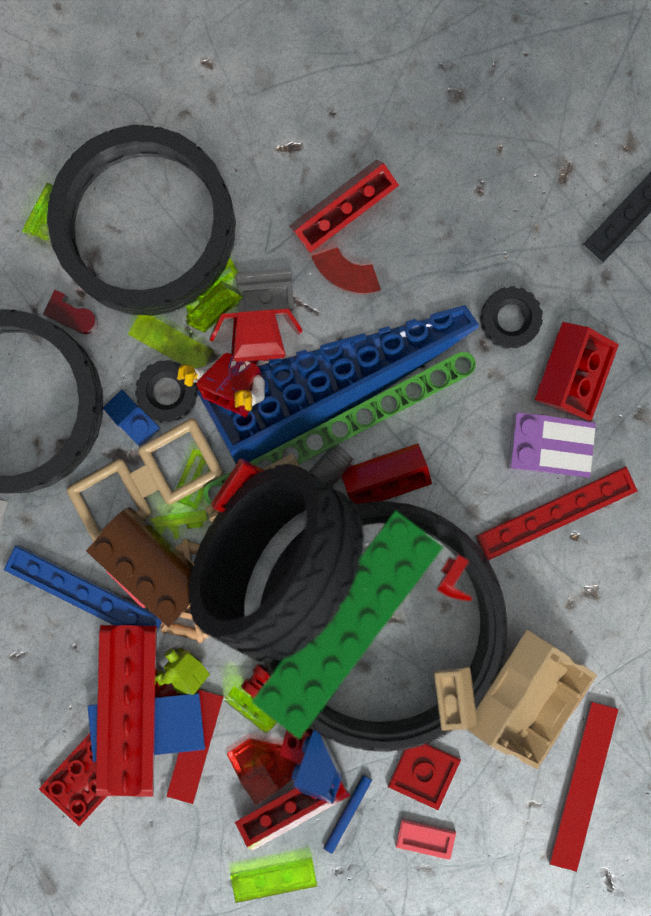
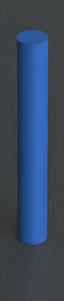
M362 775L323 849L333 854L373 780L367 775Z

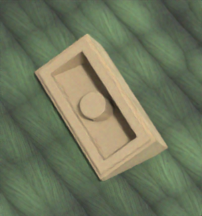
M463 667L434 671L441 729L460 730L476 726L477 718L470 668Z

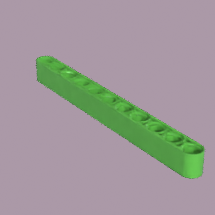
M468 352L457 353L249 463L259 466L260 462L264 460L275 463L283 458V452L286 448L293 447L298 451L297 462L300 465L329 450L331 446L335 447L337 444L356 436L468 377L476 368L475 358ZM459 358L466 359L469 362L468 372H459L455 367V361ZM433 371H440L444 374L445 382L443 385L438 386L431 382L430 375ZM412 383L418 385L421 390L420 396L415 399L408 397L406 394L407 385ZM391 396L396 400V408L393 411H385L382 408L381 400L384 397ZM361 409L369 410L372 414L371 422L368 424L359 423L356 418L357 412ZM334 423H345L348 428L347 434L343 437L334 436L331 430ZM311 435H319L323 439V445L319 450H312L307 446V440ZM231 472L206 485L203 496L208 504L211 505L213 501L209 495L211 488L214 486L222 487Z

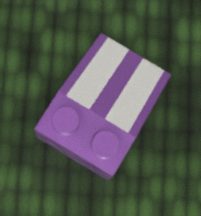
M517 412L513 414L507 469L590 478L596 423Z

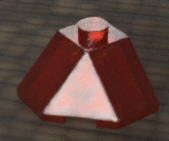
M249 738L229 751L227 756L246 792L254 804L258 805L292 780L293 771L298 763L280 756L282 744H273Z

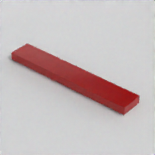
M624 466L477 534L475 537L483 554L489 561L636 493L638 490L627 466Z
M590 701L549 859L550 865L577 872L619 711L618 708Z

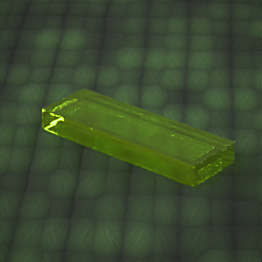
M138 315L128 333L132 338L170 359L194 368L207 365L214 350L148 315Z
M312 857L230 874L235 903L318 887Z

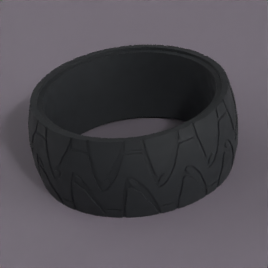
M391 501L356 504L363 526L385 524L393 512L397 511L423 532L438 540L454 556L458 554L469 561L465 570L475 589L480 611L479 641L474 659L469 667L476 711L500 672L507 642L505 601L497 576L488 559L464 531L444 517L425 508ZM304 530L288 544L274 564L265 584L260 605L273 594L289 572L298 554ZM276 659L273 662H264L269 677L282 660L277 661ZM438 704L413 717L387 722L356 719L325 705L309 725L311 729L334 742L355 749L376 752L402 751L420 747L453 731L441 729Z

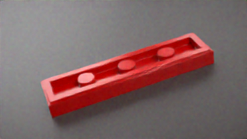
M198 689L196 693H200L206 749L178 753L166 796L190 804L194 803L224 698V695L203 689Z

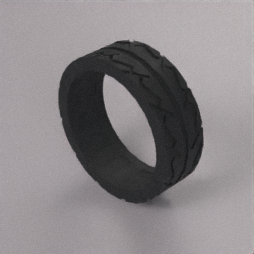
M129 125L114 128L85 142L71 155L70 159L68 158L57 174L49 196L47 213L50 242L61 267L92 298L108 308L126 314L132 313V315L155 316L170 313L197 301L216 283L227 267L235 241L236 220L233 204L227 186L216 164L202 148L182 134L162 127H155L154 129V126ZM150 156L162 157L178 162L193 171L205 183L213 201L214 220L212 231L203 254L186 273L161 287L145 290L123 289L107 284L93 276L80 257L75 236L77 210L87 188L97 176L110 166L126 159Z
M2 309L0 310V334L27 333L48 340L60 350L67 360L77 382L79 398L77 419L70 437L61 450L47 463L32 471L14 476H0V493H30L50 487L53 483L56 484L64 479L90 453L98 438L102 423L103 388L97 369L89 355L66 331L36 314Z
M282 464L275 465V468L272 469L270 467L245 482L240 490L238 488L224 505L225 510L217 513L198 548L188 586L189 609L193 622L200 631L258 662H273L276 659L280 661L289 658L307 647L311 640L313 642L328 627L340 610V605L345 602L354 584L364 543L361 515L356 504L349 497L328 483L323 482L306 469H301L300 466ZM306 511L304 536L289 572L273 594L257 609L245 616L247 587L253 569L262 552L286 523Z

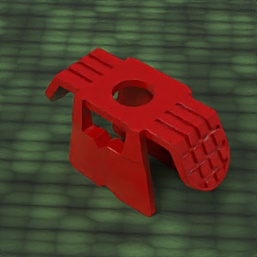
M289 309L226 313L219 316L209 341H214L223 320L234 319L231 354L234 355V360L236 362L269 361L270 359L285 357V350L276 316L283 315L298 335L303 333Z

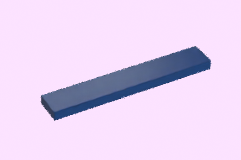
M19 545L14 546L4 568V571L112 625L157 626L158 633L162 621L150 610L142 608L140 605Z

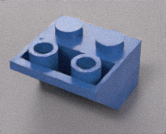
M313 730L312 736H307L304 741L302 753H305L302 763L297 764L293 771L292 780L295 781L293 786L301 793L333 804L343 776L326 740L320 733Z

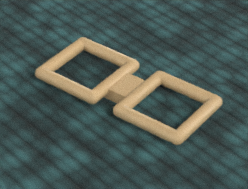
M190 418L141 445L138 448V453L145 465L131 473L125 461L118 458L67 487V494L93 542L102 532L99 530L80 492L116 472L119 473L138 509L136 512L144 520L151 516V509L145 500L149 495L159 490L165 503L172 505L223 476V469L195 419ZM190 432L210 471L171 491L151 452Z

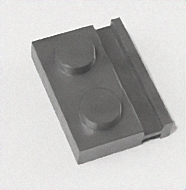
M291 269L236 273L239 312L273 309L295 310Z

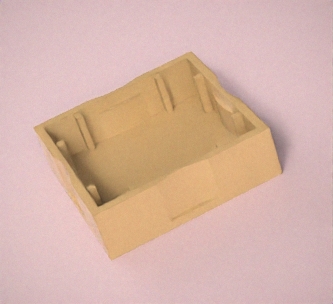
M526 630L477 707V725L466 730L490 747L504 754L513 755L521 762L538 770L559 737L565 723L578 707L597 674L529 630Z

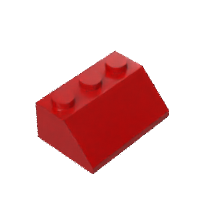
M562 322L535 400L552 409L592 422L619 344L589 327Z

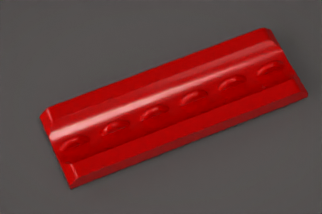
M100 625L96 759L97 796L154 797L157 626Z
M156 681V697L182 694L174 690L172 683L159 685ZM90 733L39 788L46 797L79 827L107 797L97 796L96 762H93Z

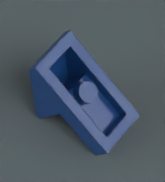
M123 389L103 407V410L114 423L121 427L139 447L147 443L161 429Z

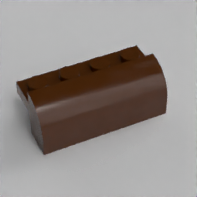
M128 507L122 510L101 531L102 533L86 552L169 628L190 606L188 586L191 570L194 565L137 512Z

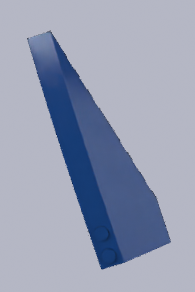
M463 305L431 314L430 318L417 321L413 319L405 321L406 325L392 329H390V326L378 329V333L368 336L363 333L321 345L318 350H302L296 352V356L286 359H270L268 364L258 366L265 380V398L263 401L252 406L247 417L203 399L200 391H197L235 465L240 458L250 462L356 407L390 387L479 328L478 322L467 306Z

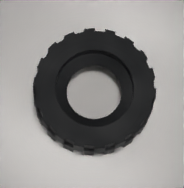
M516 286L501 288L494 292L482 307L480 316L481 329L485 332V337L488 340L490 339L494 345L501 346L503 349H517L527 345L539 333L543 323V311L539 306V301L534 298L531 292L525 291L526 289L515 288ZM509 304L520 307L525 315L523 326L513 332L504 330L498 323L500 309Z
M160 360L152 365H148L140 373L139 380L136 381L135 396H137V403L142 408V411L151 418L161 422H173L188 415L192 407L195 406V401L198 397L196 382L192 386H187L184 383L185 379H177L178 369L182 364L171 360ZM172 378L179 384L180 396L176 402L170 405H163L156 401L153 395V388L158 380Z

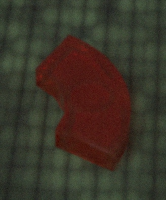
M338 247L311 256L320 274L334 286L354 294L381 292L373 264L361 266L351 263L342 256Z

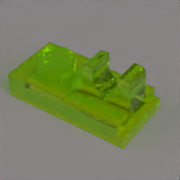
M48 182L22 229L26 236L30 238L34 236L45 242H49L50 237L43 234L41 228L42 226H47L48 201L53 187Z
M221 281L205 297L200 295L197 298L199 304L196 307L191 305L186 307L188 312L186 323L205 333L217 322L221 314L227 313L243 296L239 289Z
M204 509L151 517L150 520L151 523H154L156 531L161 536H163L166 527H169V530L173 532V538L178 539L180 537L179 525L186 524L187 529L204 527L203 521H208L209 515Z

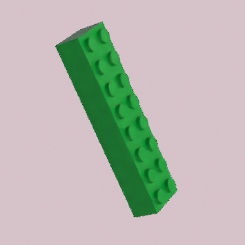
M394 511L362 553V557L359 558L360 565L354 584L345 602L340 605V610L328 627L313 642L311 640L307 647L295 655L283 659L254 696L251 703L300 739L444 547L397 511Z

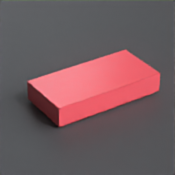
M401 818L395 846L396 848L450 860L456 831Z

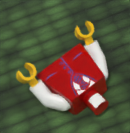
M224 353L219 359L203 367L194 368L190 365H181L178 369L177 379H185L184 383L187 386H192L194 382H197V387L203 399L241 416L247 417L252 406L263 401L265 398V380L261 375L259 367L256 365L259 360L236 362L234 355Z

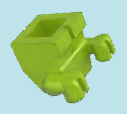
M170 648L164 654L168 659V663L163 667L165 673L159 670L157 672L158 675H156V681L159 685L172 683L177 693L194 695L210 674L203 664L193 657L191 652L184 651L183 648H177L176 651Z

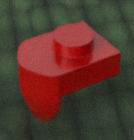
M458 554L455 555L454 559L449 556L441 568L440 572L444 575L436 590L453 599L471 601L472 597L454 587L469 561Z

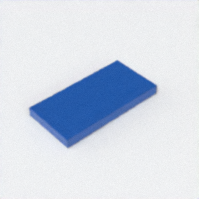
M200 693L156 697L155 755L205 750ZM91 704L87 707L93 762H96L98 704Z

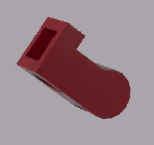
M54 289L43 315L81 334L87 335L95 332L98 327L96 315L89 309H77L67 304L66 302L69 297Z

